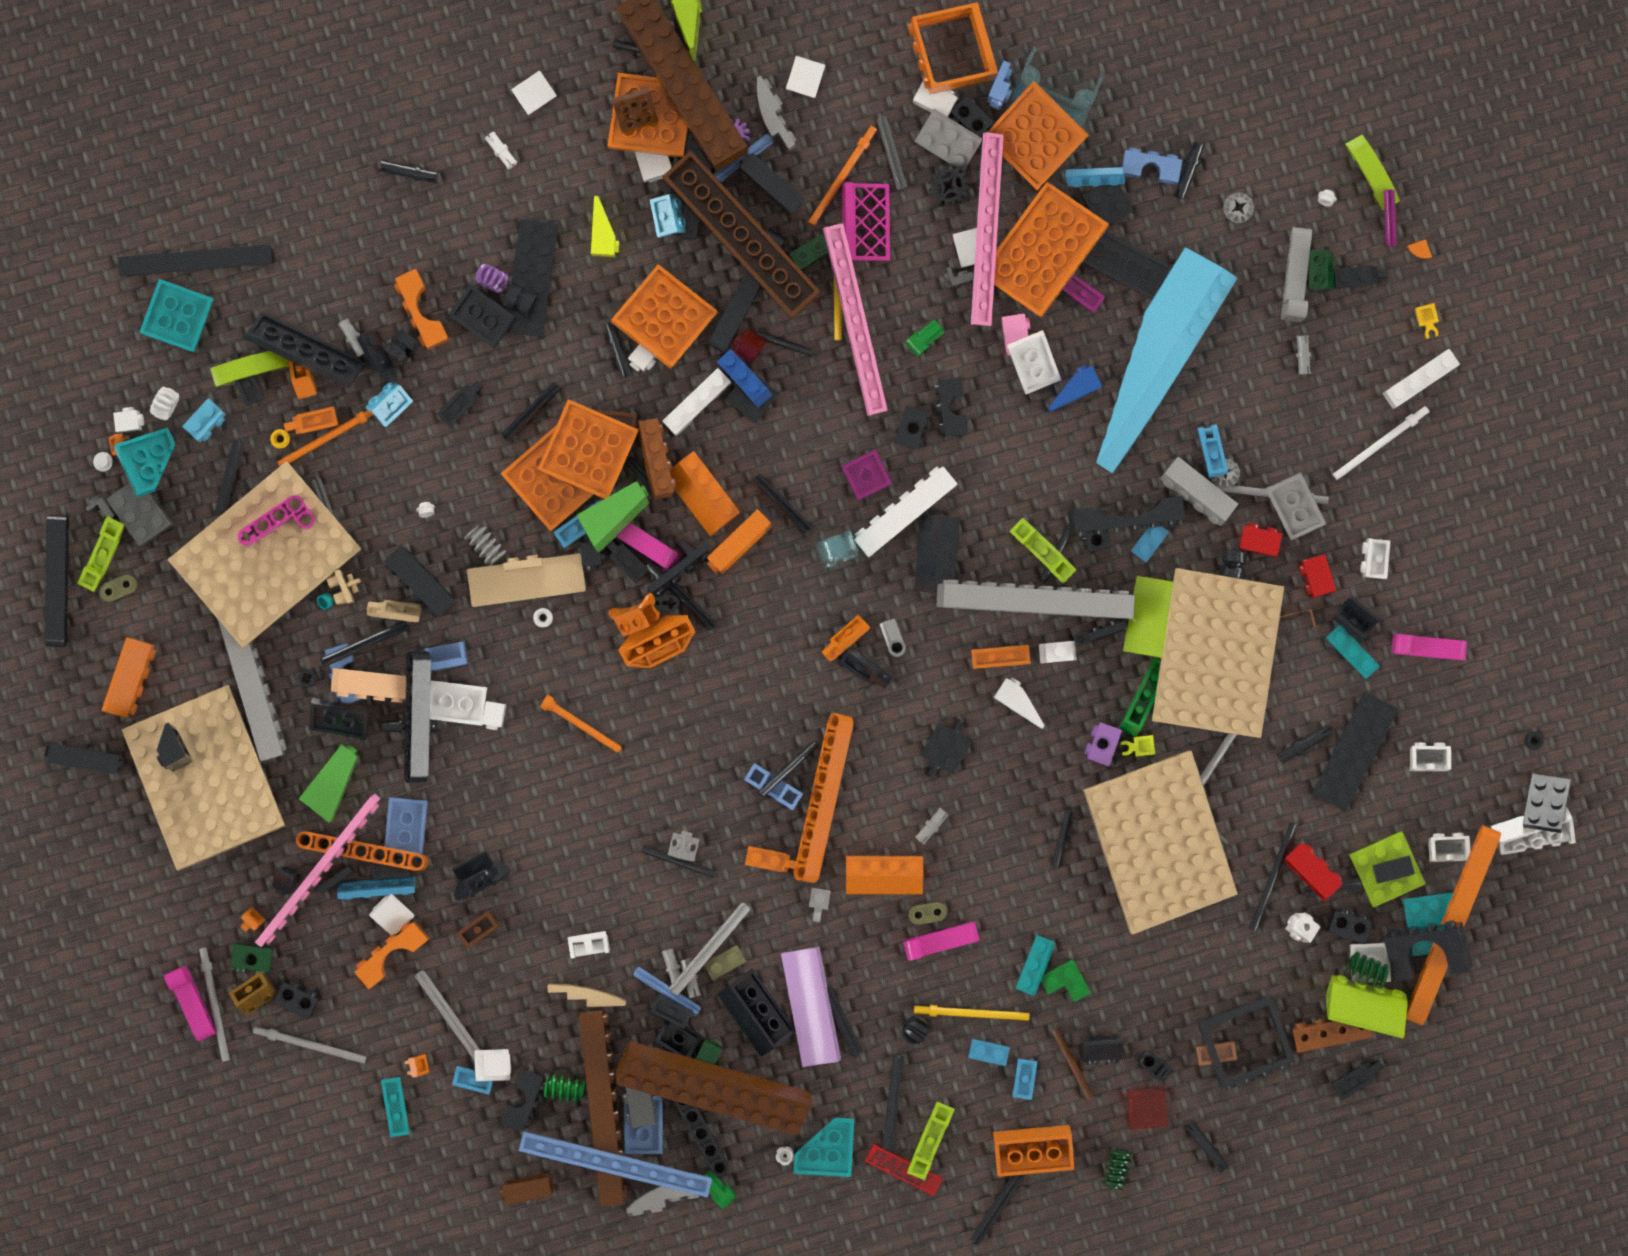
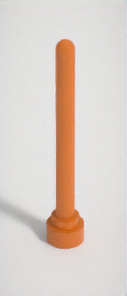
M550 695L545 697L540 708L545 711L552 710L615 752L621 751L620 745L558 706L553 697Z

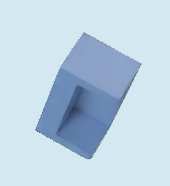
M464 641L425 648V651H428L431 656V671L468 664Z

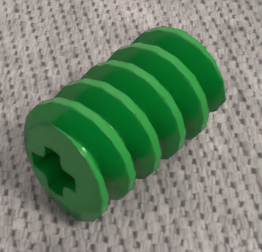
M553 1074L551 1079L547 1075L544 1097L547 1098L551 1093L552 1099H555L558 1094L560 1101L566 1096L567 1102L574 1098V1103L577 1104L580 1099L582 1101L586 1081L579 1085L578 1079H576L571 1084L570 1077L564 1082L563 1076L557 1081L555 1074Z

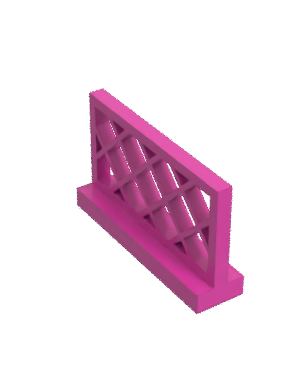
M845 182L842 184V223L852 261H890L889 184ZM855 188H863L868 195L861 201L856 196ZM877 188L884 189V198L881 201L872 194ZM869 196L877 203L871 211L863 204ZM860 205L868 212L862 220L856 215V209ZM878 206L885 211V216L881 220L872 213ZM869 215L877 222L871 230L863 222ZM860 224L868 231L862 239L856 234V228ZM878 225L885 230V235L881 239L872 232ZM869 234L878 241L871 249L863 241ZM860 243L868 250L864 256H856V247ZM880 244L885 249V256H877L872 250Z

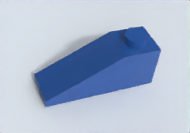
M1087 365L1076 369L1078 373L1071 378L1049 406L1048 412L1056 410L1102 387L1093 366L1088 368Z

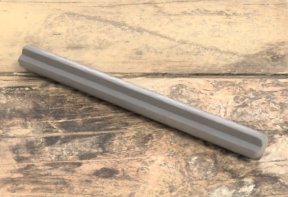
M741 903L670 986L669 990L673 994L678 995L750 911V908L745 903Z
M420 971L415 975V978L474 1059V1051L480 1049L425 971Z

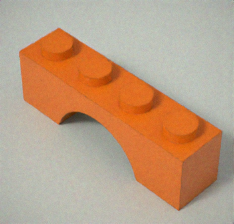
M414 269L396 277L395 289L398 295L402 294L405 301H402L406 312L410 311L413 317L410 319L413 328H418L421 334L418 336L422 347L426 346L429 350L449 341L442 323L424 318L419 311L418 300L421 293L425 290V286L418 271Z
M408 921L400 928L402 931L397 936L395 934L391 935L385 941L387 945L382 949L378 946L370 953L372 957L368 961L364 958L356 965L358 969L354 973L368 989H371L386 976L384 961L392 950L403 948L414 952L430 939L415 921L413 923Z

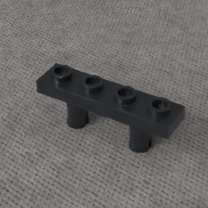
M682 538L676 543V547L686 558L666 573L661 570L655 561L649 563L646 566V570L656 581L647 587V593L653 594L654 598L656 596L660 597L670 585H676L683 575L692 573L700 562L704 563L708 560L707 557L712 553L710 544L705 542L694 550Z

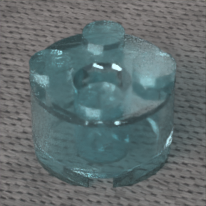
M851 530L815 543L821 562L826 568L840 563V559H843L844 562L858 556L857 552L859 551Z

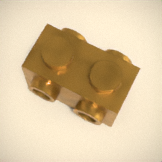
M261 971L229 992L235 1006L246 1016L255 1012L257 1008L271 1001L278 994L271 980Z

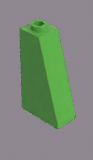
M636 481L577 515L597 552L606 547L649 504L646 498L649 494L644 485L640 487Z
M342 744L299 798L329 823L333 821L359 757L356 754L357 750L350 744H347V746Z

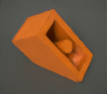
M289 360L291 381L298 399L316 395L312 371Z

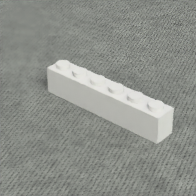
M938 467L934 468L929 473L931 477L926 481L922 478L914 485L916 488L911 493L905 492L899 497L901 501L897 505L893 503L884 510L886 514L881 518L877 515L869 522L871 524L869 528L865 530L863 527L854 534L856 536L854 541L868 558L957 486L956 481L944 467L940 469Z

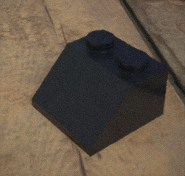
M169 722L166 723L157 747L159 754L157 760L162 767L164 766L165 769L174 772L193 762V759L177 728Z

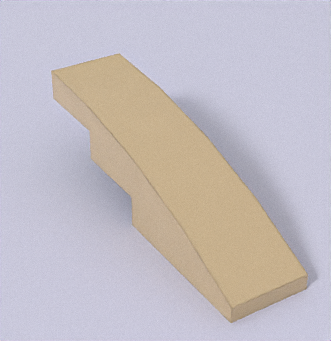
M548 984V993L567 992V1000L587 999V1007L626 1006V1000L594 988L571 984Z

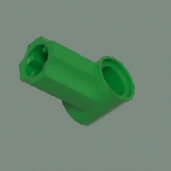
M933 320L920 332L917 331L908 338L905 344L918 357L930 347L929 345L944 333V330Z
M711 1170L704 1175L712 1177L709 1193L719 1207L724 1209L737 1197L736 1193L714 1175Z

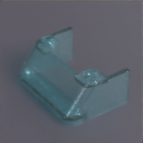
M1033 46L1013 94V103L1032 82L1035 81L1039 84L1041 74L1037 68L1030 66L1037 47ZM1100 75L1094 91L1081 89L1076 93L1074 100L1043 87L1041 88L1082 128L1104 75Z

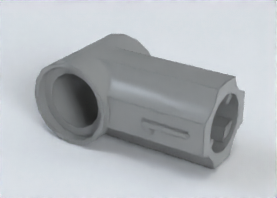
M895 618L879 624L890 654L894 657L903 656L906 652V646ZM895 643L902 645L903 649L900 653L892 651V646Z

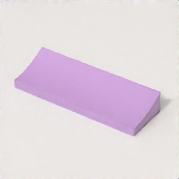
M820 947L781 953L802 1066L839 1062L841 1056L827 992Z

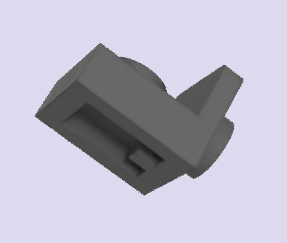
M948 267L947 273L944 274L947 285L951 284L952 288L974 281L973 273H968L967 270L956 274L957 277H953L951 267Z
M95 497L86 508L88 511L93 512L99 507L98 511L104 519L107 516L113 519L118 517L105 497Z

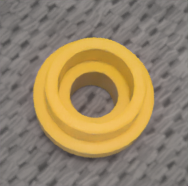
M278 429L272 433L270 440L274 447L282 449L289 444L290 436L285 430ZM279 436L284 437V440L281 443L277 441V438Z

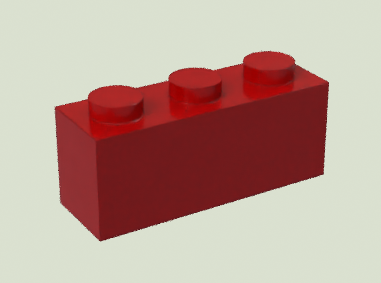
M1302 842L1285 858L1284 862L1325 903L1342 887V878L1336 872L1332 873L1327 868L1328 864L1322 858L1318 859L1314 855L1315 851L1310 845H1304Z

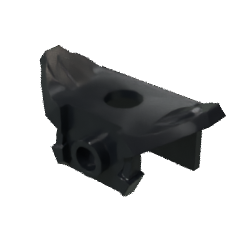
M485 851L453 868L452 871L459 880L455 888V900L459 901L474 897L476 893L487 887L495 886L505 876L510 874L509 866L502 863H493Z

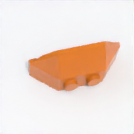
M665 615L649 623V627L630 634L619 648V653L626 666L652 668L684 652L692 636L695 634V629L688 616Z

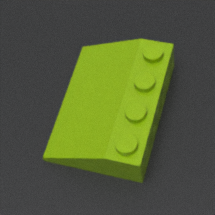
M671 0L672 9L688 52L692 59L696 61L700 13L702 12L700 0Z
M1136 576L1133 595H1135L1133 619H1128L1123 646L1124 652L1162 658L1173 587L1172 581Z
M1343 975L1331 976L1326 992L1329 1020L1404 1038L1408 1003L1407 994L1397 989L1389 990L1385 987L1380 988V985H1369L1362 980L1354 982Z

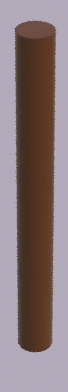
M1059 1029L1051 1031L1086 1099H1091L1094 1096Z

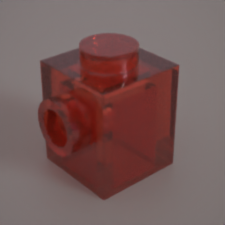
M746 329L743 335L739 333L734 343L736 346L733 352L753 363L764 347L766 340Z

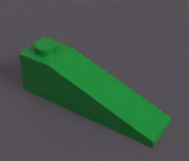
M1155 657L1152 659L1119 726V729L1134 737L1141 731L1156 698L1161 660Z

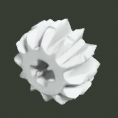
M162 387L157 395H155L150 413L159 419H169L177 406L179 394L170 388Z

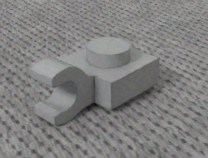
M817 888L811 889L809 907H814L812 921L820 922L822 909L828 910L831 891Z

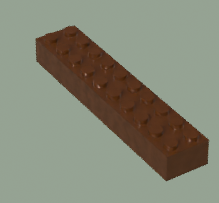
M627 0L615 7L620 21L714 171L722 169L747 154L748 146L657 1Z
M691 150L662 176L664 181L792 320L821 295L820 290Z
M604 1008L582 1010L579 1013L594 1149L624 1156V1148L619 1144V1141L622 1139L621 1127H617L620 1112L619 1108H615L618 1095L617 1089H613V1083L616 1081L615 1070H611L610 1065L613 1062L612 1050L609 1051L608 1047L611 1043L610 1031L607 1032L606 1025L609 1024L608 1012H604ZM596 1170L600 1206L624 1204L629 1196L628 1185H624L625 1177Z
M629 1041L616 1070L617 1085L794 1135L799 1134L812 1106L809 1091L633 1041Z

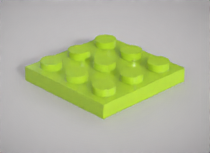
M1402 831L1349 854L1373 908L1426 884ZM1410 855L1415 874L1380 884L1376 883L1372 865Z

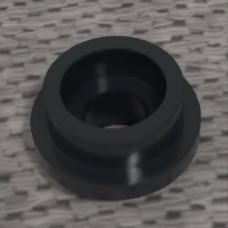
M1537 731L1527 733L1524 738V744L1530 750H1538L1544 743L1543 736ZM1532 737H1535L1537 739V742L1535 744H1532L1530 742V739Z

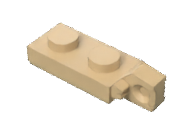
M384 600L381 603L368 602L367 615L409 622H419L422 611L421 604Z

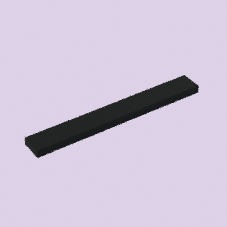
M271 244L118 257L120 277L273 264Z

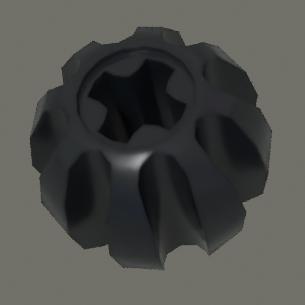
M911 1016L902 1027L903 1038L908 1043L914 1045L922 1043L930 1031L928 1022L920 1016Z

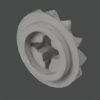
M1237 192L1227 197L1223 210L1225 216L1230 221L1243 223L1253 215L1254 205L1252 199L1247 194ZM1235 201L1236 203L1238 202L1239 205L1245 203L1244 207L1242 208L1243 212L1240 213L1239 210L1232 212V210H1234V208L1236 207Z
M1231 458L1225 459L1228 471H1230L1226 479L1224 475L1210 477L1211 481L1218 487H1231L1239 480L1240 469Z

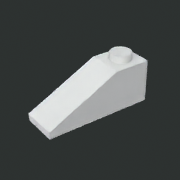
M1013 677L1010 680L1006 678L993 698L1043 729L1045 725L1025 691L1020 687L1021 683Z

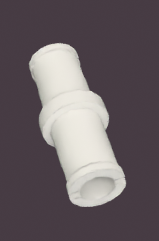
M490 133V137L486 136L485 140L495 151V156H499L506 168L511 169L513 167L512 164L516 165L517 161L507 150V145L500 141L496 133Z

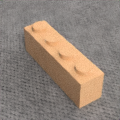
M333 668L331 691L337 692V696L348 697L350 693L355 694V698L367 699V695L373 696V700L385 701V697L391 698V702L403 703V699L406 697V676Z

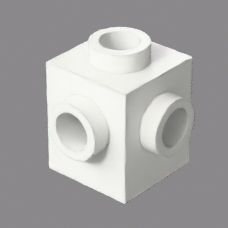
M1305 912L1295 913L1289 918L1286 930L1290 932V936L1293 939L1311 943L1320 926L1313 921L1314 918Z

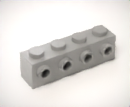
M1179 457L1170 464L1160 478L1166 487L1174 489L1179 497L1182 496L1183 500H1188L1198 512H1203L1212 523L1219 526L1228 519L1238 505L1237 502Z

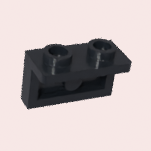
M1349 596L1341 604L1332 617L1335 622L1360 642L1365 640L1372 628L1380 620L1373 612L1352 596Z

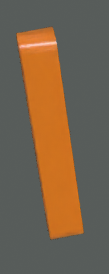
M301 832L296 837V843L302 849L326 853L338 837ZM306 835L310 837V843L307 846L303 844V838ZM324 839L329 841L327 849H323L321 846V842ZM353 840L349 844L346 842L348 849L340 855L414 871L425 870L428 866V859L423 854ZM361 846H364L366 854L361 857L358 850ZM379 850H383L385 853L382 860L377 858ZM399 853L403 855V862L400 864L395 860L396 855ZM416 857L422 859V864L418 868L414 865Z

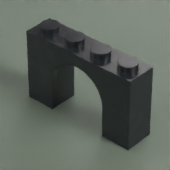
M1452 920L1441 925L1431 923L1421 928L1411 926L1407 930L1392 929L1384 937L1395 982L1413 980L1416 976L1417 969L1412 947L1420 941H1431L1442 948L1450 974L1469 972L1473 966L1462 922Z

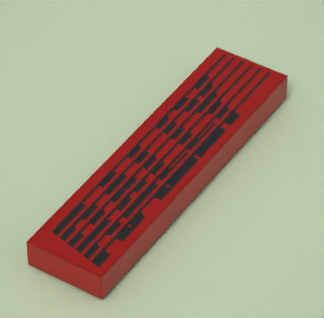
M873 1144L865 1162L933 1196L942 1181V1177L928 1172L925 1181L908 1174L907 1171L911 1162Z

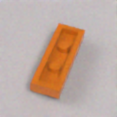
M1029 645L971 650L973 669L1031 664Z

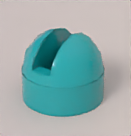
M323 593L318 596L317 602L322 609L326 610L333 605L334 598L331 597L330 593Z

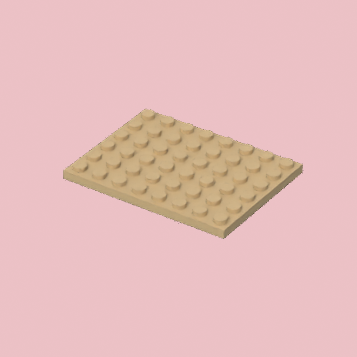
M286 461L171 556L168 561L240 646L244 648L362 549ZM293 495L299 496L304 501L315 518V525L309 530L302 529L293 517L252 546H244L238 540V533L241 529ZM291 501L290 508L297 510L301 505L300 501ZM278 510L275 512V520L280 521L284 518L283 511ZM308 515L303 516L301 524L304 526L309 525L312 521L311 517ZM262 521L258 524L259 531H266L268 529L267 522ZM254 527L251 528V530L253 531L251 534H243V541H251L250 536L253 534H255L256 537L259 536V534L255 531Z
M1175 568L1152 721L1261 738L1284 586Z
M229 685L122 729L177 871L285 826ZM168 722L177 728L193 759V762L174 772L165 769L164 766L162 767L157 760V756H159L157 747L164 726Z
M1192 751L1183 752L1083 790L1130 934L1138 933L1237 895Z

